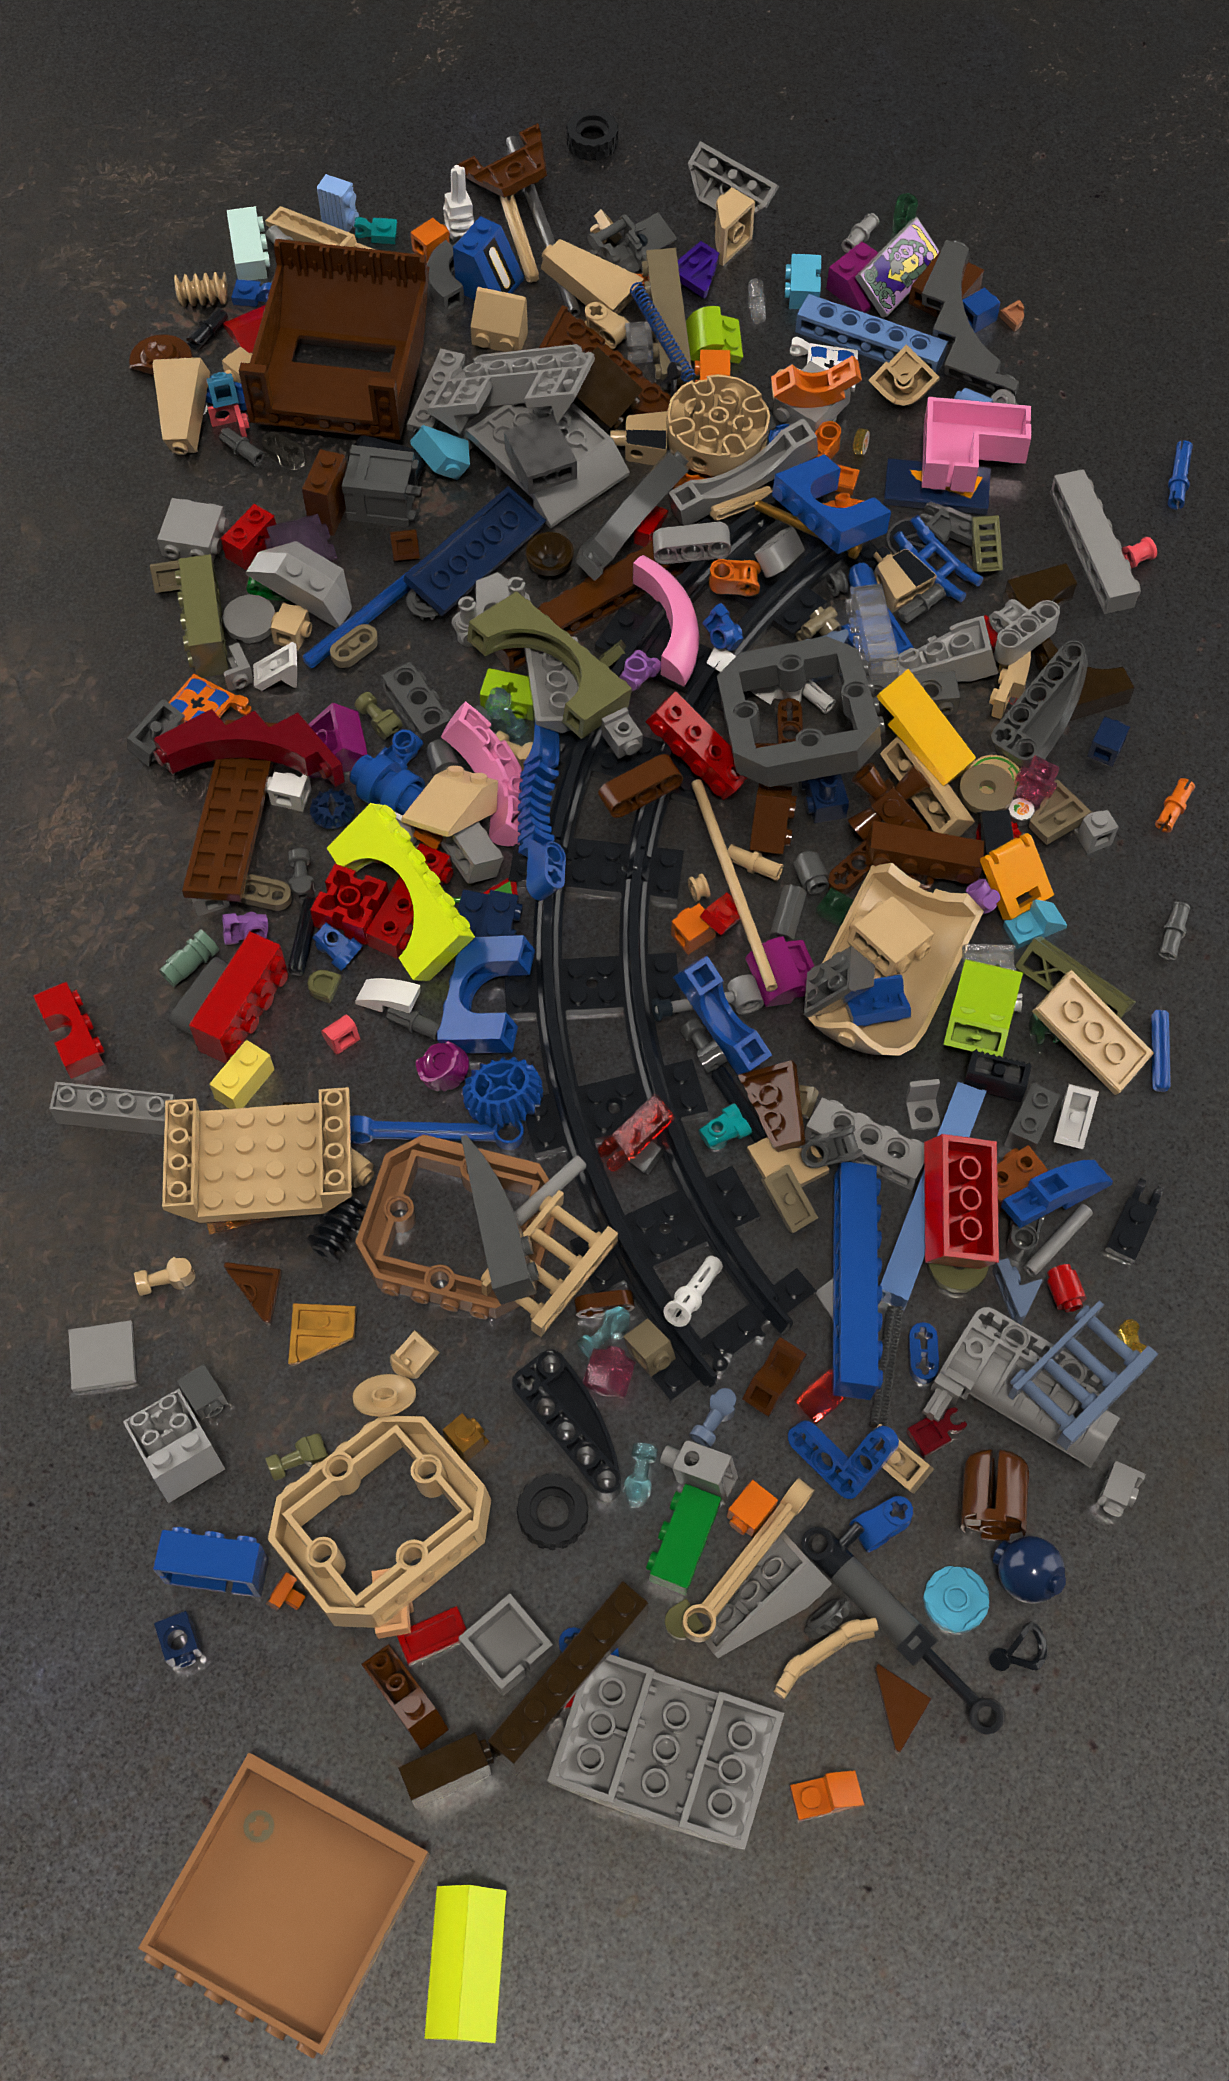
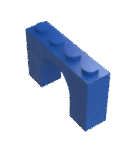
M825 454L775 474L772 496L837 554L887 533L891 511L875 497L846 508L830 507L816 500V498L831 493L838 488L841 468Z
M524 935L475 937L455 956L456 962L453 974L449 979L448 996L443 1004V1017L437 1031V1041L439 1043L450 1041L464 1050L465 1053L513 1052L518 1026L506 1012L474 1013L471 1011V1005L477 990L488 980L499 976L530 975L535 949Z

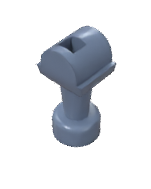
M722 1388L715 1395H711L709 1413L703 1425H695L689 1434L690 1438L697 1444L711 1448L716 1440V1436L713 1433L721 1422H726L734 1417L736 1395L731 1389Z

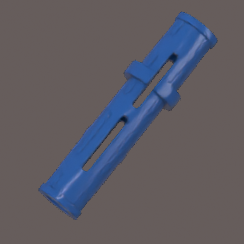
M1183 440L1182 449L1181 441L1176 445L1173 474L1168 483L1170 494L1167 504L1171 509L1175 510L1178 509L1179 501V508L1184 507L1185 494L1190 485L1188 473L1193 444L1186 440Z

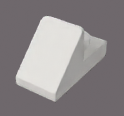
M294 642L253 664L255 688L263 691L280 680L297 688V649Z
M1072 1084L1068 1085L1060 1106L1061 1113L1053 1139L1054 1142L1079 1149L1084 1148L1099 1091Z

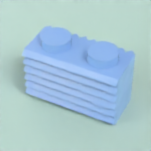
M325 174L317 186L321 221L323 223L347 232L354 227L355 218L359 217V214L355 209L356 194L353 191V183Z

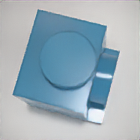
M218 372L211 375V378L206 379L214 408L239 403L231 373Z

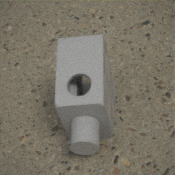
M685 1441L681 1450L667 1445L661 1455L660 1463L673 1468L674 1475L679 1484L683 1486L688 1484L721 1497V1504H726L738 1478L732 1456L691 1441Z

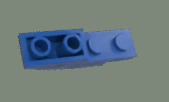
M1095 1160L1076 1161L1030 1179L1026 1188L1003 1199L1001 1207L1016 1225L1022 1228L1061 1206L1065 1210L1111 1186L1113 1180Z

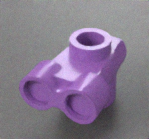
M636 650L626 659L624 671L619 678L625 680L632 688V691L639 689L641 684L649 677H655L661 670V661L657 658H649L643 651Z
M986 879L977 880L966 888V893L983 909V914L994 910L997 907L996 903L1000 901L999 892L991 889Z
M248 912L238 916L236 913L222 915L225 945L238 944L239 940H244L250 931L267 938L268 919L266 914Z

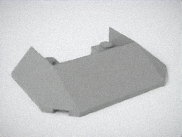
M573 344L479 355L473 358V363L467 365L464 369L461 366H457L449 371L428 406V413L459 434L462 432L470 416L479 413L481 407L519 403H526L527 408L537 407V409H545L552 406L555 420L558 424L576 398L595 360L594 354L589 351L584 353L580 346Z

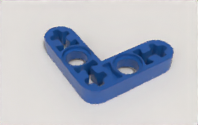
M801 1421L788 1432V1441L791 1447L839 1495L846 1499H853L864 1491L899 1446L897 1434L890 1427L884 1425L878 1426L869 1433L850 1458L810 1421ZM803 1433L806 1435L805 1440L802 1438ZM882 1438L885 1443L883 1448L877 1451L874 1447L878 1445ZM818 1446L819 1448L814 1451L813 1448ZM822 1452L827 1453L832 1458V1467L823 1462ZM861 1455L866 1456L871 1461V1470L866 1469L861 1464ZM840 1468L842 1471L837 1474L835 1471ZM849 1479L853 1482L851 1486L848 1484Z

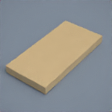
M1072 970L1062 977L1032 1011L1114 1095L1119 1094L1154 1054Z

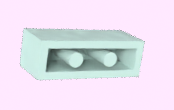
M256 206L227 210L238 280L268 278L266 268L271 267L268 252H263V250L268 249L265 234H260V232L265 231L263 217H257Z

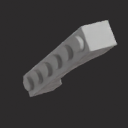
M804 418L781 430L763 450L742 465L712 478L689 480L669 491L671 511L681 526L695 523L709 515L713 505L751 492L773 480L775 474L817 456L818 443L816 434Z

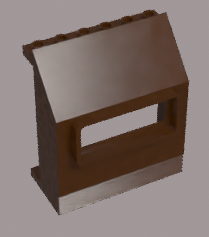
M275 239L274 252L277 267L250 363L241 362L239 367L249 423L401 440L424 344L430 269L427 266L426 255ZM297 344L395 354L390 372L293 362Z

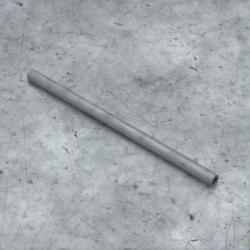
M509 136L506 139L510 154L521 149L516 136ZM531 184L523 188L544 248L550 244L553 246L555 244L553 234L535 185ZM557 282L565 306L568 307V312L577 317L581 310L576 297Z

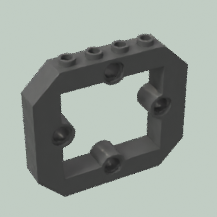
M824 636L740 652L717 675L719 694L736 773L767 787L858 771L881 746V734L885 733L883 717L877 716V714H880L878 698H872V695H874L872 678L867 679L866 677L869 676L868 663L866 659H861L859 649ZM839 674L842 684L843 713L848 718H851L854 730L823 735L818 729L808 728L797 734L796 741L756 748L754 738L761 732L759 709L753 701L745 700L744 691L779 685L784 691L795 692L801 690L808 679Z

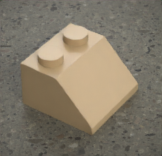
M732 187L725 194L719 196L715 205L716 249L719 252V264L722 266L753 237L755 200Z
M478 287L471 321L472 345L502 352L522 350L528 335L526 297Z

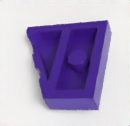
M700 241L677 261L680 283L702 298H706L719 262V252Z

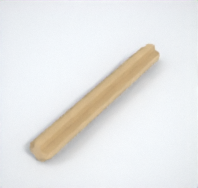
M509 195L505 198L500 196L526 281L529 283L537 282L539 280V272L514 195Z

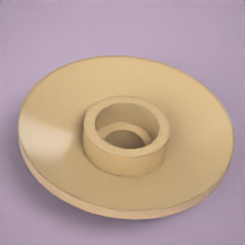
M396 1374L377 1375L366 1379L355 1388L352 1396L353 1404L358 1411L369 1416L382 1417L394 1415L407 1409L414 1402L416 1388L414 1383L406 1377Z

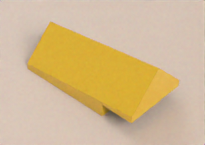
M909 669L876 696L894 716L888 726L943 786L964 774L971 767L976 759L975 755Z

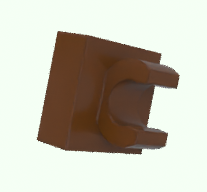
M416 529L390 532L394 561L420 558Z

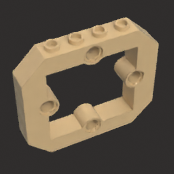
M382 1416L364 1425L361 1431L349 1441L341 1443L331 1455L323 1461L314 1464L309 1472L284 1488L283 1492L276 1497L268 1541L334 1626L380 1628L485 1543L491 1498L482 1481L424 1416ZM403 1447L414 1460L411 1466V1475L420 1493L429 1498L438 1497L443 1494L459 1514L424 1542L414 1539L402 1543L396 1552L397 1563L356 1596L340 1576L344 1572L346 1561L335 1541L328 1537H319L312 1541L302 1529V1526L341 1495H350L355 1492L361 1484V1479ZM347 1471L344 1475L337 1477L341 1472ZM435 1473L433 1477L425 1479L427 1475ZM331 1555L327 1561L320 1563L324 1557ZM421 1558L418 1564L410 1566L413 1560Z

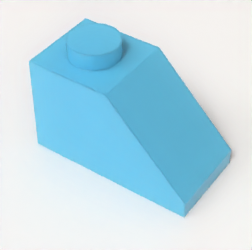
M422 425L411 439L413 448L437 474L458 480L470 466L469 443L465 439Z

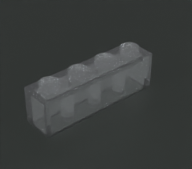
M882 583L850 587V598L845 599L846 614L852 616L849 617L850 632L856 634L853 636L854 647L859 649L861 659H866L868 663L869 676H866L867 679L872 678V681L898 678L899 655Z

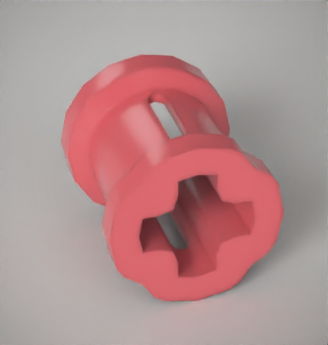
M1144 537L1140 543L1123 547L1122 553L1124 558L1130 562L1132 569L1137 567L1142 561L1155 559L1157 557V548L1150 537Z

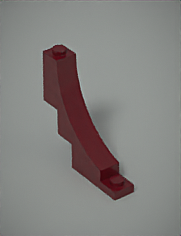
M210 709L153 738L156 746L154 756L160 766L165 765L172 774L187 767L212 760L255 758L286 765L306 776L319 771L324 779L328 778L335 787L345 782L342 763L298 712L268 727L256 711L225 725L213 709Z

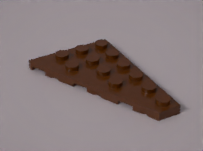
M561 306L539 348L577 344L582 348V352L586 353L588 351L592 352L598 346L643 389L638 395L641 398L639 403L632 410L627 408L625 413L636 415L668 411L671 396L668 393L663 392L655 382L652 384L643 376V372L632 362L626 360L618 350L614 351L605 344V339L592 328L587 327L581 318L576 319L569 313L567 306Z

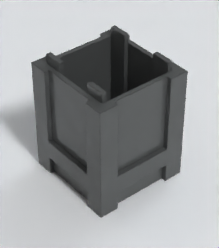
M352 445L345 477L342 482L347 520L409 527L410 520L414 521L416 511L412 510L415 496H420L422 489L421 486H418L415 470H417L419 460H415L414 452Z

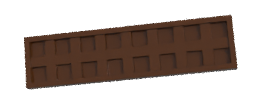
M225 720V725L235 720ZM265 722L268 727H270V726L276 724V723ZM255 758L215 760L182 889L184 898L241 902L267 793V782L271 776L274 762Z

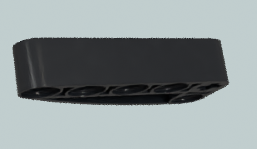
M546 1350L513 1376V1396L593 1495L600 1501L610 1502L618 1497L621 1490V1475L610 1434L589 1391L571 1365L560 1352ZM548 1363H555L559 1366V1369L554 1373H548L543 1370V1367ZM525 1384L527 1387L532 1385V1390L529 1391L526 1388L521 1390V1385ZM543 1406H551L555 1411L550 1416H541L538 1410ZM568 1429L574 1432L575 1435L572 1439L564 1441L558 1437L560 1431ZM588 1453L594 1456L595 1460L589 1465H583L578 1462V1458L580 1455ZM603 1478H611L615 1485L613 1488L605 1490L599 1487L598 1482Z

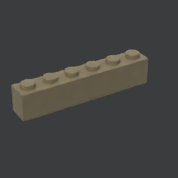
M676 248L646 250V261H642V276H647L648 281H644V289L649 294L648 297L653 301L655 308H657V312L662 316L666 327L669 328L668 331H671L675 342L678 343L679 350H682L684 357L687 358L686 361L691 365ZM658 317L657 319L653 320L652 323L656 322L660 318ZM649 324L650 338H655V343H652L653 359L658 358V364H655L656 380L660 379V382H662L668 376L667 369L671 361ZM669 336L668 338H666L663 342H665V341H667L668 339H670L671 336ZM681 377L677 379V385L679 386L688 383L682 381Z

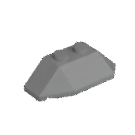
M701 141L688 162L697 199L716 210L715 205L719 196L725 194L732 187L755 200L754 214L768 207L779 188L777 184Z
M297 541L258 552L245 573L247 576L308 610V612L335 628L344 623L352 609L344 570Z

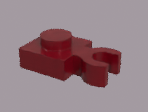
M956 1407L948 1409L943 1419L939 1422L926 1417L907 1428L908 1436L923 1459L950 1444L952 1439L948 1435L949 1433L959 1434L965 1430L967 1426L966 1421L959 1425H954L950 1421V1417L955 1416L958 1412Z

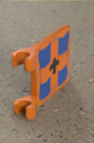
M193 674L168 702L185 715L184 723L210 709H213L219 718L230 706L243 716L249 714L252 710L251 706L248 705L249 700L247 697L235 695L196 674Z

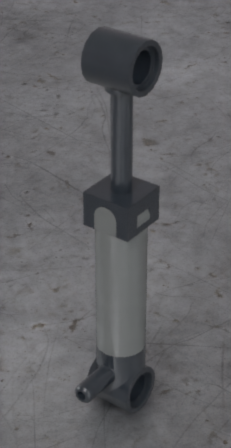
M854 1522L839 1539L826 1528L814 1527L807 1530L801 1542L805 1555L811 1558L869 1619L876 1618L878 1628L897 1646L896 1649L913 1666L923 1659L970 1707L968 1710L970 1712V1721L975 1730L988 1735L994 1734L1001 1729L1006 1717L1001 1703L995 1699L984 1698L983 1696L979 1698L932 1650L939 1640L848 1550L864 1532L863 1526L858 1522ZM822 1534L827 1539L828 1545L823 1553L818 1554L812 1548V1540L815 1536ZM988 1706L995 1710L997 1721L994 1725L987 1726L981 1723L978 1714L982 1707Z

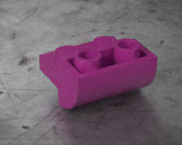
M782 936L762 943L778 986L773 991L766 990L753 952L750 951L745 957L749 969L756 979L766 1007L791 1004L794 998L805 996L807 972L814 967V964L803 940L786 942Z

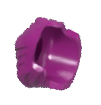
M450 1041L431 1045L424 1056L416 1060L419 1078L429 1089L434 1091L442 1090L445 1092L458 1087L465 1080L464 1076L467 1075L469 1068V1058L465 1051Z

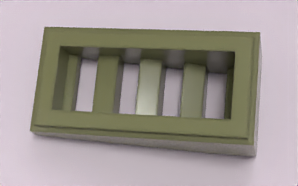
M999 515L972 517L973 571L975 572L1003 570ZM992 524V529L979 530V525ZM993 535V540L980 541V536ZM993 546V551L981 552V547ZM993 557V562L982 563V558Z

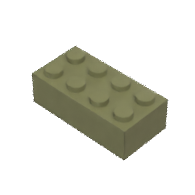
M211 554L180 558V570H175L177 586L180 587V592L177 593L179 605L182 608L180 619L182 629L185 630L183 644L185 652H187L189 667L195 668L196 674L200 677L223 675L225 671L229 670V664L227 661L228 655L220 591Z

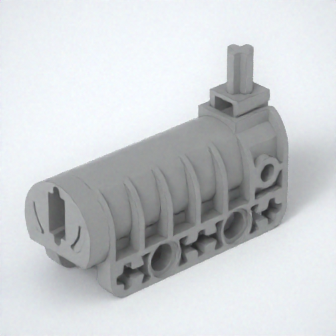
M983 1307L979 1309L972 1317L931 1387L934 1393L922 1413L927 1415L928 1419L939 1422L950 1402L956 1405L960 1397L966 1400L970 1394L1091 1468L1120 1418L1106 1410L1066 1451L1056 1442L1062 1434V1431L1058 1429L1060 1425L1023 1390L1013 1400L1008 1397L1013 1387L1010 1383L1012 1378L1021 1369L1028 1372L1042 1358L1037 1353L1027 1349L1029 1341L1034 1343L1031 1349L1038 1353H1041L1042 1350L1048 1352L1054 1344L993 1308ZM989 1316L990 1318H992L991 1324L994 1327L1000 1329L1002 1324L1003 1326H1005V1328L1003 1329L1002 1333H1000L997 1329L993 1328L992 1326H986L982 1324V1321L979 1318L986 1319V1317ZM1014 1332L1019 1334L1023 1339V1345H1020L1006 1335ZM1064 1350L1054 1359L1055 1362L1058 1358L1062 1360L1059 1363L1062 1368L1072 1366L1077 1369L1079 1379L1074 1376L1072 1377L1090 1394L1094 1392L1097 1396L1100 1395L1096 1389L1085 1384L1083 1381L1086 1375L1090 1377L1088 1383L1095 1387L1103 1384V1381L1079 1359ZM1045 1369L1032 1380L1068 1416L1072 1414L1077 1418L1084 1411L1080 1407L1082 1403Z

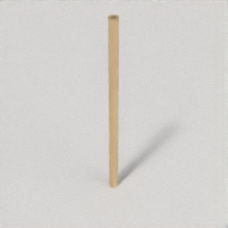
M694 780L691 783L764 985L767 991H773L778 986L702 780Z

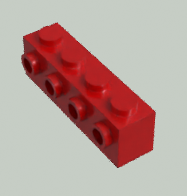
M676 691L665 699L645 721L650 726L652 732L661 737L670 746L672 752L681 757L690 766L691 771L695 775L700 776L710 786L711 791L723 800L736 792L747 779V777L736 773L731 746Z
M420 843L417 849L424 855L425 863L429 869L439 877L441 887L444 883L448 884L454 872L450 855ZM399 876L365 932L369 947L396 959H399L398 957L407 947L414 923L412 899L401 876Z

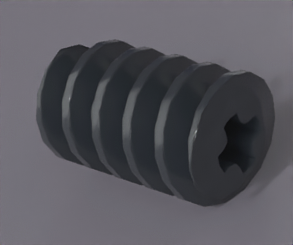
M351 1196L327 1213L322 1214L319 1218L320 1224H316L313 1228L315 1234H310L307 1238V1242L312 1250L322 1258L338 1263L339 1259L334 1254V1251L345 1252V1248L340 1244V1241L351 1242L352 1239L346 1234V1231L357 1232L358 1229L352 1221L362 1222L363 1217L358 1211L366 1212L367 1207Z

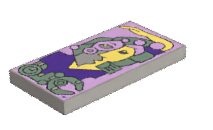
M916 217L855 276L882 318L888 316L910 293L911 285L937 256L939 250L918 217Z

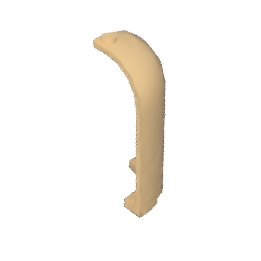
M893 863L880 864L878 866L872 865L822 963L832 958L834 954L852 946L847 940L851 933L850 926L857 917L861 915L865 917L877 902L882 901L884 903L893 896L934 933L929 944L931 946L930 951L920 960L915 958L910 967L900 974L903 978L904 993L911 1007V1017L898 1021L873 1023L869 1026H857L851 1022L845 1003L830 1013L809 1017L808 1019L812 1024L834 1041L848 1048L868 1054L900 1056L915 1048L926 1033L984 912L968 893H949L935 889L933 893L927 892L919 888L920 882L907 876ZM875 967V976H874V979H875V978L885 977V976Z

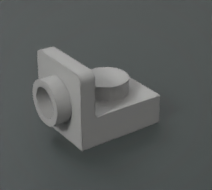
M239 642L228 646L231 657L227 658L230 670L225 671L223 675L228 690L233 691L254 683L251 667Z

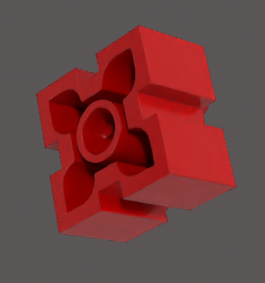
M334 864L325 881L327 893L320 891L310 909L314 927L321 928L327 922L336 930L338 928L344 930L345 936L350 940L354 937L359 943L367 945L365 932L389 894L387 882L366 875L363 880L358 879L355 870Z

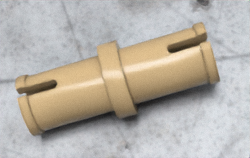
M731 844L728 848L732 863L746 868L747 872L751 874L756 872L776 882L779 880L783 872V864L764 858L757 851L752 853L734 844Z

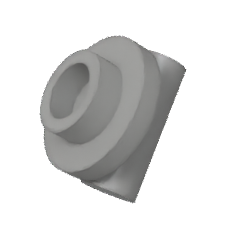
M1006 389L997 390L991 396L993 403L1019 405L1016 403L1014 394Z

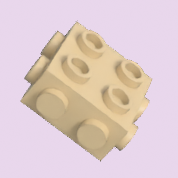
M892 896L884 903L882 901L877 902L865 917L861 915L853 921L850 926L851 933L847 942L887 977L893 976L897 972L899 974L904 973L915 958L922 959L931 949L929 944L934 933L925 923L916 918L904 904Z

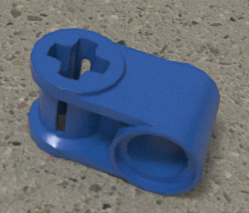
M895 1496L874 1509L860 1514L849 1525L851 1526L854 1522H858L863 1526L864 1532L858 1539L866 1552L869 1553L909 1527L913 1516V1507L907 1498ZM893 1509L896 1512H904L902 1520L898 1516L892 1518Z

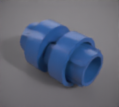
M368 754L364 755L355 763L350 773V782L356 786L358 798L368 804L387 805L394 812L402 816L425 788L423 778L407 769L401 771L400 764L386 755H378L375 758Z

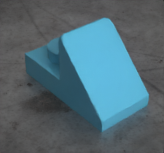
M1035 899L1029 911L1020 914L1012 920L1004 921L1003 928L1016 949L1030 944L1036 937L1042 936L1044 938L1067 928V924L1054 903Z

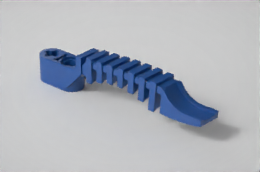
M535 723L533 745L523 763L524 770L520 773V778L523 781L519 784V789L522 792L519 793L518 800L521 801L518 804V811L521 812L518 815V821L521 823L518 825V832L521 833L518 836V843L522 845L519 846L518 853L528 857L527 890L535 900L542 901L564 886L566 856L562 847L553 842L554 835L550 834L552 826H548L550 817L546 816L550 813V807L545 806L552 801V796L547 794L553 791L555 784L550 782L559 777V771L554 770L559 765V732L538 726Z

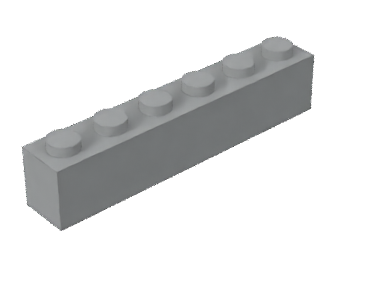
M1084 469L1054 475L1050 494L1104 614L1134 608L1137 598L1141 593L1140 584L1131 573L1130 562L1124 558L1121 543L1113 534L1111 521L1106 518L1103 512L1102 501L1096 497L1092 480L1088 479Z

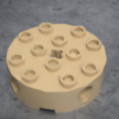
M717 374L709 375L707 379L699 380L695 383L692 380L682 385L671 397L666 421L669 449L674 453L677 450L680 451L689 461L686 464L689 469L697 473L707 474L711 477L724 474L750 460L766 447L771 417L769 408L763 401L762 394L757 388L740 378Z

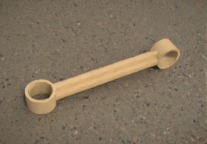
M798 1478L787 1491L778 1507L702 1604L693 1605L686 1610L682 1620V1630L688 1639L694 1642H704L712 1636L716 1626V1617L792 1519L807 1504L815 1491L812 1487ZM694 1613L707 1615L711 1621L709 1631L704 1634L693 1633L687 1624L688 1617Z

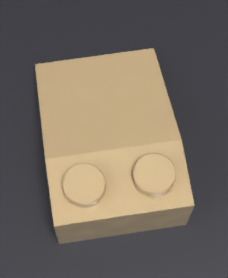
M449 766L446 770L432 778L404 813L401 822L450 837L497 812L498 780L488 778L484 773L465 771L461 766Z

